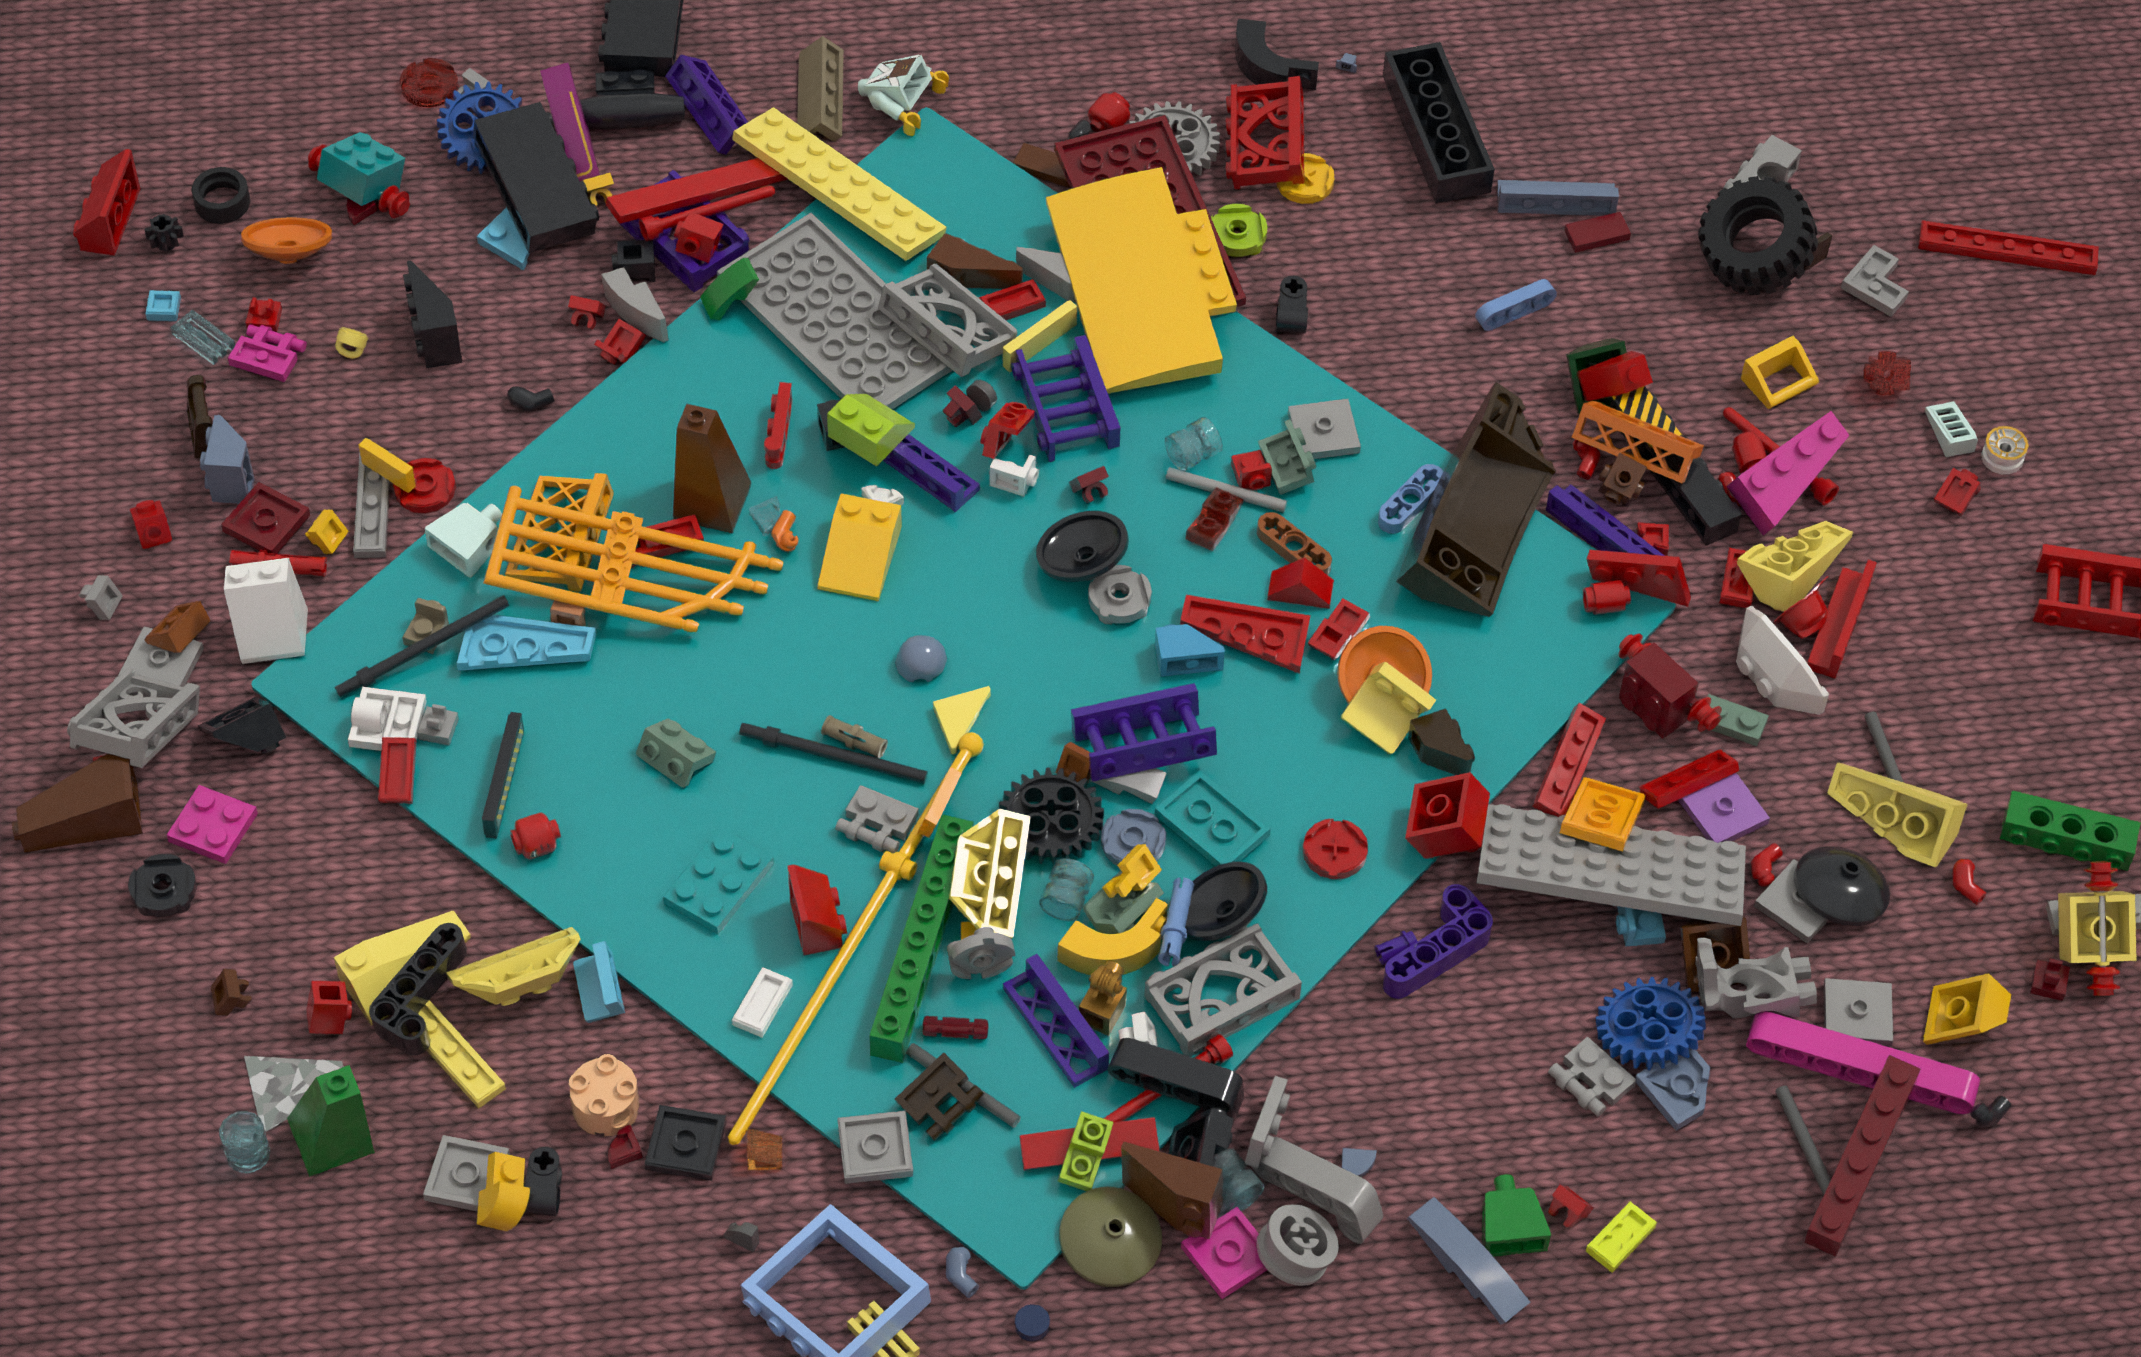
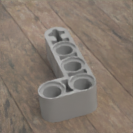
M1275 1137L1269 1157L1262 1155L1258 1168L1253 1167L1254 1171L1267 1182L1334 1214L1340 1231L1357 1244H1362L1383 1219L1378 1194L1367 1180L1282 1138Z

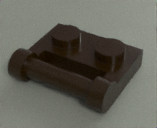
M193 375L187 379L186 411L195 458H201V453L207 451L206 431L213 424L212 418L208 415L204 392L207 388L206 380L201 375Z

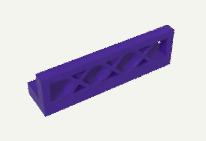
M680 55L665 77L677 94L684 96V104L717 152L727 154L735 144V141L732 140L733 131L748 123V121L705 60Z
M909 434L883 460L954 512L959 510L980 490L979 483Z
M1572 484L1565 490L1556 485L1549 491L1546 511L1595 549L1664 556Z
M1035 954L1027 958L1025 972L1003 983V990L1075 1088L1108 1069L1109 1051L1039 955ZM1030 982L1036 991L1034 998L1019 996L1015 989ZM1036 1007L1050 1010L1053 1014L1052 1023L1037 1021L1034 1017ZM1054 1032L1068 1035L1071 1039L1070 1048L1056 1046L1052 1041ZM1072 1057L1084 1059L1091 1067L1076 1075L1070 1066Z

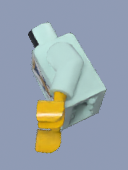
M915 55L880 63L869 79H861L858 82V91L862 97L868 96L874 109L885 112L896 121L899 119L903 121L904 133L914 136L915 127L920 129L921 118L915 112L906 114L904 111L911 110L930 81H932L931 89L935 93L944 94L946 87H948L949 76L945 71L931 72L932 68L926 66L922 55Z

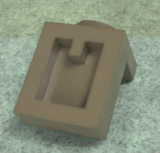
M417 598L415 602L416 614L403 635L404 645L411 646L449 625L445 606L434 600L427 601ZM434 647V648H432V649H430V650H428V651H426V652L433 654L434 651H435V649H436V647Z

